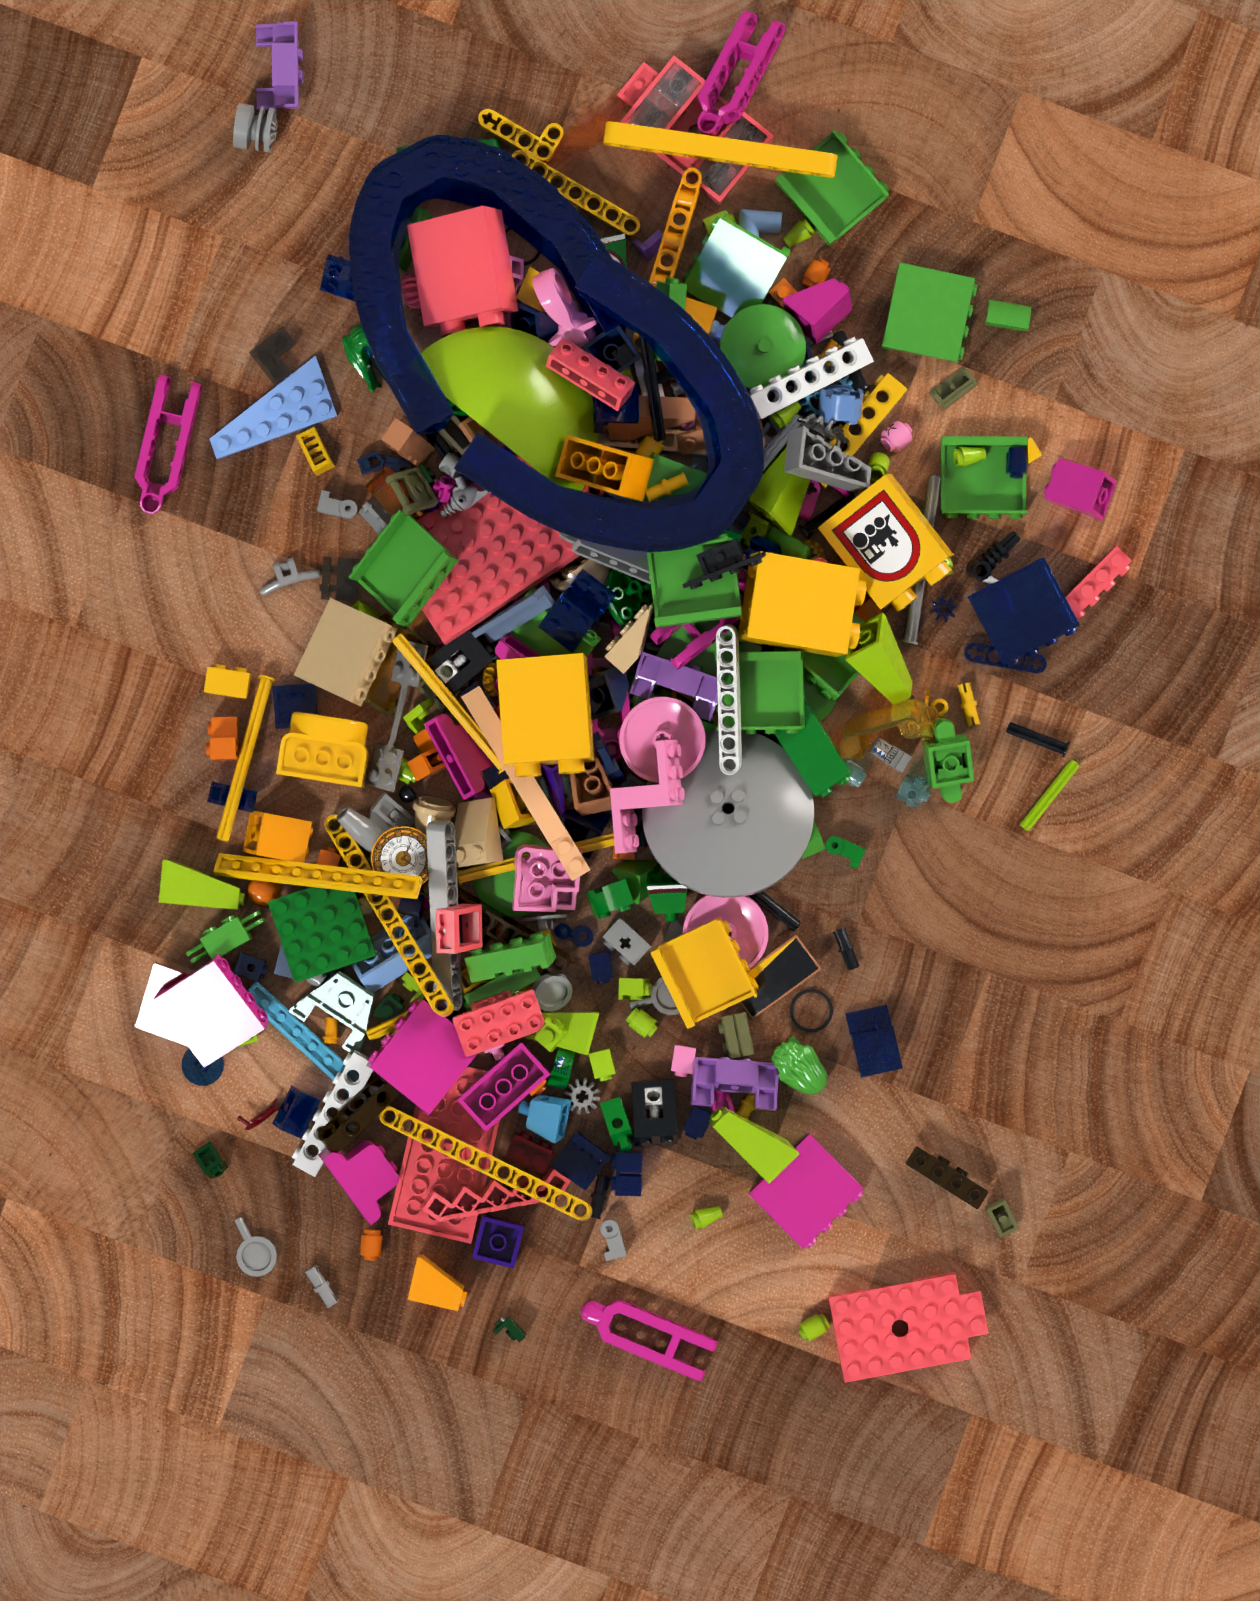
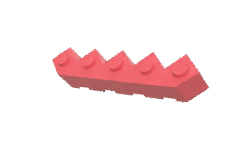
M551 1167L542 1179V1181L563 1191L566 1190L571 1182ZM522 1177L519 1180L520 1188L528 1186L529 1179ZM491 1178L479 1196L461 1184L450 1202L431 1190L420 1208L439 1222L512 1207L536 1204L540 1201L512 1187L508 1190ZM542 1186L538 1190V1195L540 1198L545 1197L548 1194V1188Z

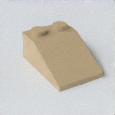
M495 797L458 803L454 826L457 868L503 861Z

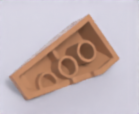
M631 395L619 411L607 405L610 441H633L653 434L648 396ZM660 396L665 429L696 420V398Z

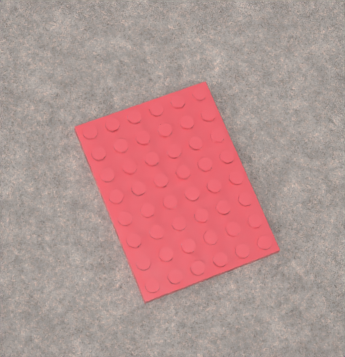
M517 454L514 459L505 461L504 465L495 472L484 475L483 480H477L468 486L476 487L479 491L486 489L489 491L464 511L456 510V513L452 512V515L447 514L446 517H442L440 512L445 510L444 506H447V503H442L439 505L440 508L438 510L427 513L417 520L459 559L422 608V611L445 645L580 556L573 552L572 543L559 537V531L569 519L536 470Z

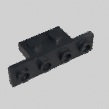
M738 539L699 553L696 556L704 575L682 584L683 588L690 586L691 590L702 586V581L710 579L713 582L723 578L722 574L729 571L730 574L737 573L743 570L741 566L748 563L750 567L762 563L761 558L765 557L766 553L764 551L745 559Z

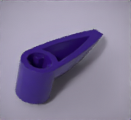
M554 764L553 768H550L549 765H541L544 781L558 815L564 814V786L562 774H559L558 764Z

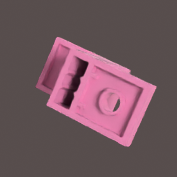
M678 740L656 741L659 785L610 789L615 854L637 852L639 837L635 830L637 815L634 813V809L683 805L682 800L685 798V792L683 787H681L683 769L679 764L681 747L678 744Z

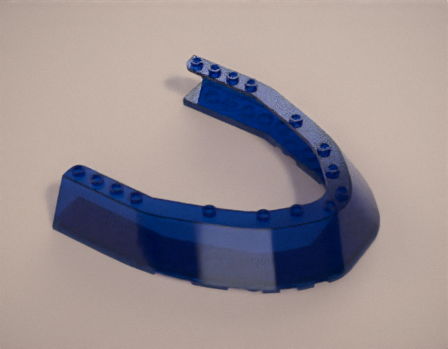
M449 135L430 136L377 164L366 177L358 195L350 225V268L360 322L373 357L416 434H435L447 427L449 418L454 415V411L407 330L399 272L400 250L413 212L423 202L431 199H442L472 207L487 206L502 210L504 224L524 238L561 271L584 313L587 314L588 318L594 317L597 321V324L593 326L597 335L603 331L607 333L618 326L624 331L643 312L598 234L584 216L582 217L576 208L558 192V189L535 170H531L522 162L509 155L508 152L498 147L478 142L479 140L466 137L459 138Z
M598 250L575 287L584 299L643 337L685 393L697 413L703 431L708 464L704 482L692 492L651 502H633L599 496L557 485L479 432L454 469L527 517L551 529L592 543L634 551L664 552L685 549L711 541L723 534L733 524L758 486L763 474V437L754 403L725 354L691 315L649 282L601 250Z

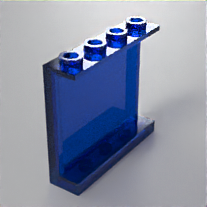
M1044 557L967 597L997 652L1002 665L1008 664L1009 667L1020 662V656L1027 654L1029 657L1039 652V646L1046 644L1048 647L1058 642V636L1065 634L1067 637L1077 632L1076 627L1080 625Z

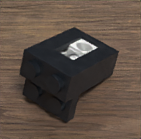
M475 626L441 647L425 661L453 696L497 659L495 649L490 643L486 644L481 639L482 635L477 638L473 636L472 632L476 629ZM460 650L462 651L461 655H459L454 661L451 660V658L456 653H458ZM468 658L471 662L462 670H460L459 667L463 663L467 662L466 660ZM446 665L450 666L453 670L451 677L446 676L444 673Z
M674 1080L631 1082L635 1146L649 1148L652 1145L669 1147L673 1144H678ZM653 1096L659 1098L657 1101L649 1100V1098ZM659 1109H663V1118H659ZM646 1110L650 1111V1119H646Z

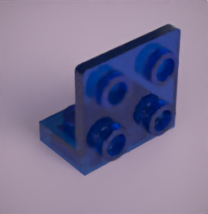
M637 384L634 385L631 396L619 411L593 396L594 433H602L604 425H608V423H639V390Z
M576 1131L552 1163V1166L582 1189L587 1190L611 1156Z

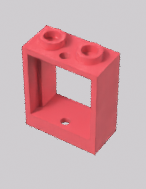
M459 904L436 910L437 953L457 954L483 947L482 905ZM462 914L463 943L459 944V915Z

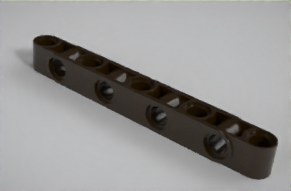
M429 879L421 885L419 892L420 895L428 900ZM458 887V905H482V914L490 917V923L482 920L483 933L498 942H502L503 945L509 944L510 940L519 936L529 939L530 935L535 934L534 931ZM553 944L556 958L563 960L564 967L557 966L554 960L549 968L545 969L554 974H562L570 966L571 958L567 952Z
M460 1009L458 1011L453 1010L452 1014L446 1018L453 1023L452 1018L463 1013ZM377 1074L319 1131V1140L329 1151L339 1152L401 1093Z

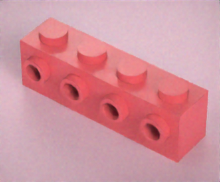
M565 338L560 340L549 354L547 360V368L616 411L620 410L632 394L635 385L634 381Z
M1117 546L1114 547L1054 609L1068 623L1073 620L1078 622L1086 614L1083 610L1088 605L1094 606L1100 600L1098 595L1103 590L1107 592L1115 584L1113 580L1118 575L1122 577L1131 568L1128 564L1132 560Z

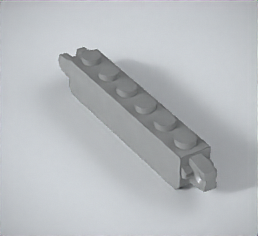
M567 521L559 531V537L572 543V550L575 554L651 584L647 553L645 549L650 548L649 546H644L633 539L625 538L613 531L600 528L591 522L583 521L582 524Z

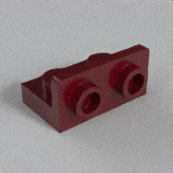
M522 1131L520 1134L515 1133L505 1157L544 1174L554 1153V1150L551 1149L552 1145L542 1140L537 1143L531 1140L533 1136Z

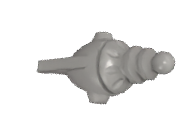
M458 476L454 478L458 487L453 489L451 503L448 502L447 506H444L445 510H442L440 515L446 517L447 514L452 515V512L456 513V510L464 511L484 497L489 491L487 489L479 491L473 486L467 487L463 476Z

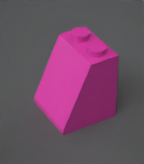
M833 278L785 297L783 299L784 310L796 319L803 333L815 344H818L852 311L850 289L844 282L839 283Z
M1058 458L1057 463L1052 467V477L1050 483L1045 487L1044 498L1055 505L1103 521L1117 481L1104 471Z

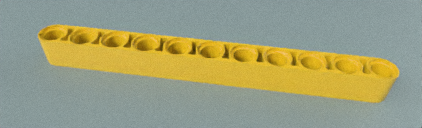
M610 121L606 122L603 139L604 145L827 178L835 177L838 155L826 152Z
M338 815L328 816L324 824L325 829L348 868L373 871L359 844L352 839L341 824L338 830H331L332 824L338 821L336 819ZM350 839V846L342 848L343 841ZM356 857H361V864L353 866V860ZM364 893L432 1010L441 1017H447L452 1014L454 1010L453 1002L390 896L383 895L381 901L374 902L373 899L376 894ZM387 911L394 912V915L390 920L384 919V915ZM398 929H404V935L401 938H395V932ZM409 947H415V952L412 956H406L405 954ZM419 965H425V972L421 975H418L416 973L417 967ZM430 983H436V990L432 993H428V985ZM441 1001H447V1008L439 1011L438 1004Z
M386 1107L379 1115L380 1121L384 1125L577 1220L586 1221L592 1216V1207L587 1202L393 1107ZM393 1111L396 1116L395 1120L388 1123L386 1116L389 1112ZM408 1121L414 1122V1129L411 1132H406L405 1124ZM432 1130V1140L425 1141L424 1133ZM450 1139L453 1144L452 1148L445 1151L443 1143ZM465 1149H470L472 1153L468 1160H463L462 1152ZM489 1158L491 1162L490 1167L482 1169L481 1161ZM509 1168V1176L506 1179H502L500 1177L501 1169ZM522 1177L529 1179V1184L525 1188H520L519 1180ZM546 1186L548 1194L540 1198L538 1190L540 1187ZM563 1195L566 1196L567 1204L564 1207H559L557 1204L558 1198ZM585 1205L587 1209L586 1214L579 1217L576 1210L578 1206Z

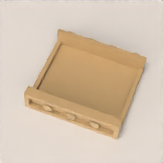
M330 598L294 676L361 707L398 629Z

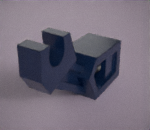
M377 452L357 459L363 476L381 471L384 466L390 467L394 473L400 472L402 468H412L411 463L405 458L398 459L377 454ZM377 457L379 462H381L380 466L377 465L371 468L369 459Z
M599 732L594 733L593 744L603 760L601 765L613 787L627 781L623 768L616 757H610L604 740L601 739Z

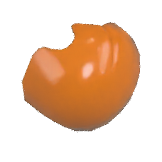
M251 880L248 885L247 895L255 906L268 907V901L279 898L281 888L279 883Z

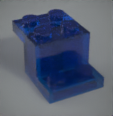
M582 569L569 588L560 594L538 627L573 653L586 634L599 622L617 594Z
M887 1004L845 1013L861 1078L903 1068Z

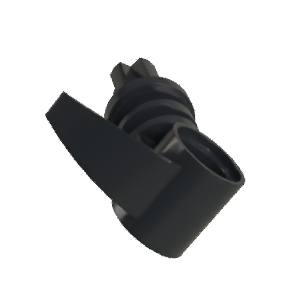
M1012 531L1002 541H994L992 543L993 549L988 548L987 554L982 553L981 560L973 559L968 562L966 566L967 575L985 585L1005 588L1006 583L994 578L991 575V571L996 568V562L999 564L1002 562L1001 558L1007 559L1009 557L1008 551L1021 540L1019 535ZM981 565V573L976 575V567Z

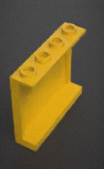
M721 916L650 950L687 1029L695 1026L696 1022L747 998L757 997L756 990L759 989V986L754 977L750 978L747 972L750 970L745 958L741 960L738 954L741 949L736 939H731L729 935L732 932L727 920L722 921Z

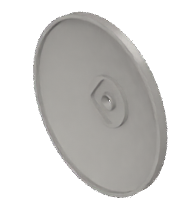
M709 730L705 732L706 746L700 763L689 775L681 779V787H683L685 792V798L682 800L683 805L642 808V823L646 841L660 866L673 879L693 891L721 898H736L756 894L768 889L786 877L806 851L814 822L812 792L784 748L760 734H744V730H741L742 766L733 775L724 774L719 765V730ZM727 737L725 744L729 748H734V739ZM726 760L727 768L732 770L736 768L734 760ZM648 781L647 785H659V783ZM732 804L735 809L734 812L731 814L724 813L722 811L723 805Z

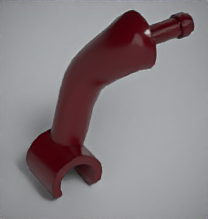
M277 1098L273 1101L272 1106L251 1119L250 1122L242 1118V1116H238L237 1119L247 1125L245 1130H250L264 1122L276 1111L283 1110L285 1103L282 1108H276L275 1102L278 1100Z

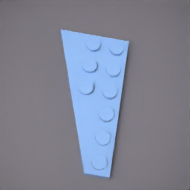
M316 356L210 438L217 460L338 417Z

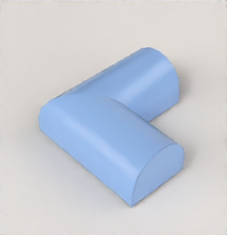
M739 209L738 225L757 237H759V232L780 234L782 212Z

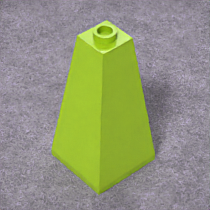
M786 447L744 497L765 520L791 536L810 479L784 472Z
M882 612L860 624L858 644L855 649L848 648L845 660L893 705H896L911 697L913 681L886 615Z
M163 860L159 903L240 910V906H244L245 893H241L242 888L175 861Z
M542 1012L544 1020L546 1018H557L564 1023L565 1026L563 1028L568 1031L557 1047L584 1055L589 1054L599 1012ZM538 1032L524 1036V1038L535 1040L534 1038Z
M724 1106L721 1109L715 1110L708 1120L711 1126L769 1184L800 1154L787 1139Z

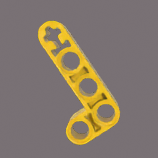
M491 109L482 110L478 116L479 125L484 131L516 150L527 152L545 164L552 160L564 138L563 129L557 123L549 124L539 138ZM489 116H492V122L497 124L496 131L494 130L495 125L491 122H488L487 125L485 124L484 117L489 118ZM505 126H509L513 130L508 136H504L500 132ZM551 130H558L560 136L557 139H551L548 133ZM523 137L531 140V143L526 147L519 144V140ZM546 148L549 150V155L544 158L539 157L537 154L538 150Z

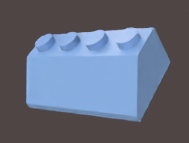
M406 915L402 917L426 959L431 957V928L423 915L418 928L414 927V916ZM385 929L371 937L377 956L351 964L362 984L372 993L409 971ZM398 929L395 932V938H401L404 935V929ZM415 947L407 948L406 956H412L415 952Z

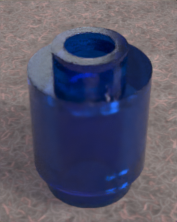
M1009 447V452L1006 453V474H1010V478L1021 479L1023 475L1027 474L1028 453H1026L1025 447Z

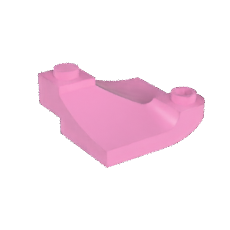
M524 844L518 847L515 852L513 911L556 912V909L575 910L580 877L574 881L571 880L551 847H541L536 844ZM524 852H529L527 857H522Z

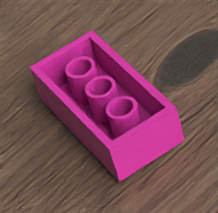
M521 1042L460 1096L457 1101L482 1129L487 1132L551 1073L527 1046Z

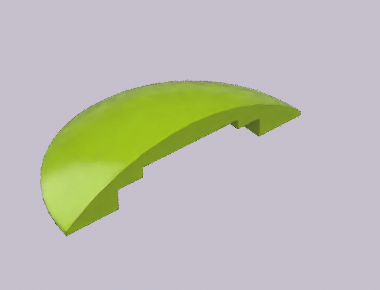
M494 326L477 327L452 333L439 339L417 355L407 366L574 502L577 500L585 485L556 477V470L566 434L598 443V421L591 394L546 367L549 354L554 349L552 345L520 330Z

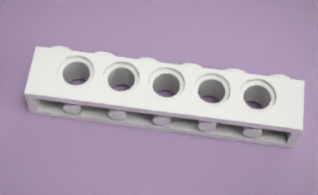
M855 336L843 342L844 346L838 349L834 346L826 350L825 356L821 358L814 356L806 361L807 365L801 368L797 365L787 370L788 374L781 378L780 375H777L768 380L770 384L764 387L760 384L750 389L751 393L745 397L755 418L763 419L874 362L864 339H856ZM844 352L850 355V360L847 364L842 360ZM826 361L831 364V371L829 373H826L823 368ZM807 371H810L813 375L810 383L805 380V373ZM789 380L794 384L792 392H788L786 389V383ZM770 390L775 393V400L773 402H770L767 398Z
M356 1050L353 1054L348 1053L343 1062V1065L346 1066L344 1071L337 1073L332 1082L335 1084L333 1091L328 1090L322 1101L326 1103L322 1111L317 1110L312 1119L315 1122L313 1128H308L302 1138L305 1140L302 1148L297 1147L292 1156L295 1159L293 1163L295 1167L316 1177L323 1165V1161L318 1154L327 1149L318 1138V1127L325 1126L332 1119L328 1114L330 1107L340 1111L366 1086L373 1073V1070L366 1066L369 1062L366 1055ZM356 1070L359 1073V1079L351 1080L348 1072ZM346 1089L349 1092V1098H340L338 1090ZM309 1145L318 1147L319 1152L317 1155H312L308 1152Z

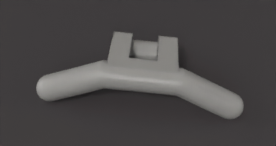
M293 557L283 563H274L273 567L277 580L261 588L260 594L266 596L281 587L303 580L317 579L321 576V572L319 570L298 573ZM290 569L291 575L284 577L283 571Z

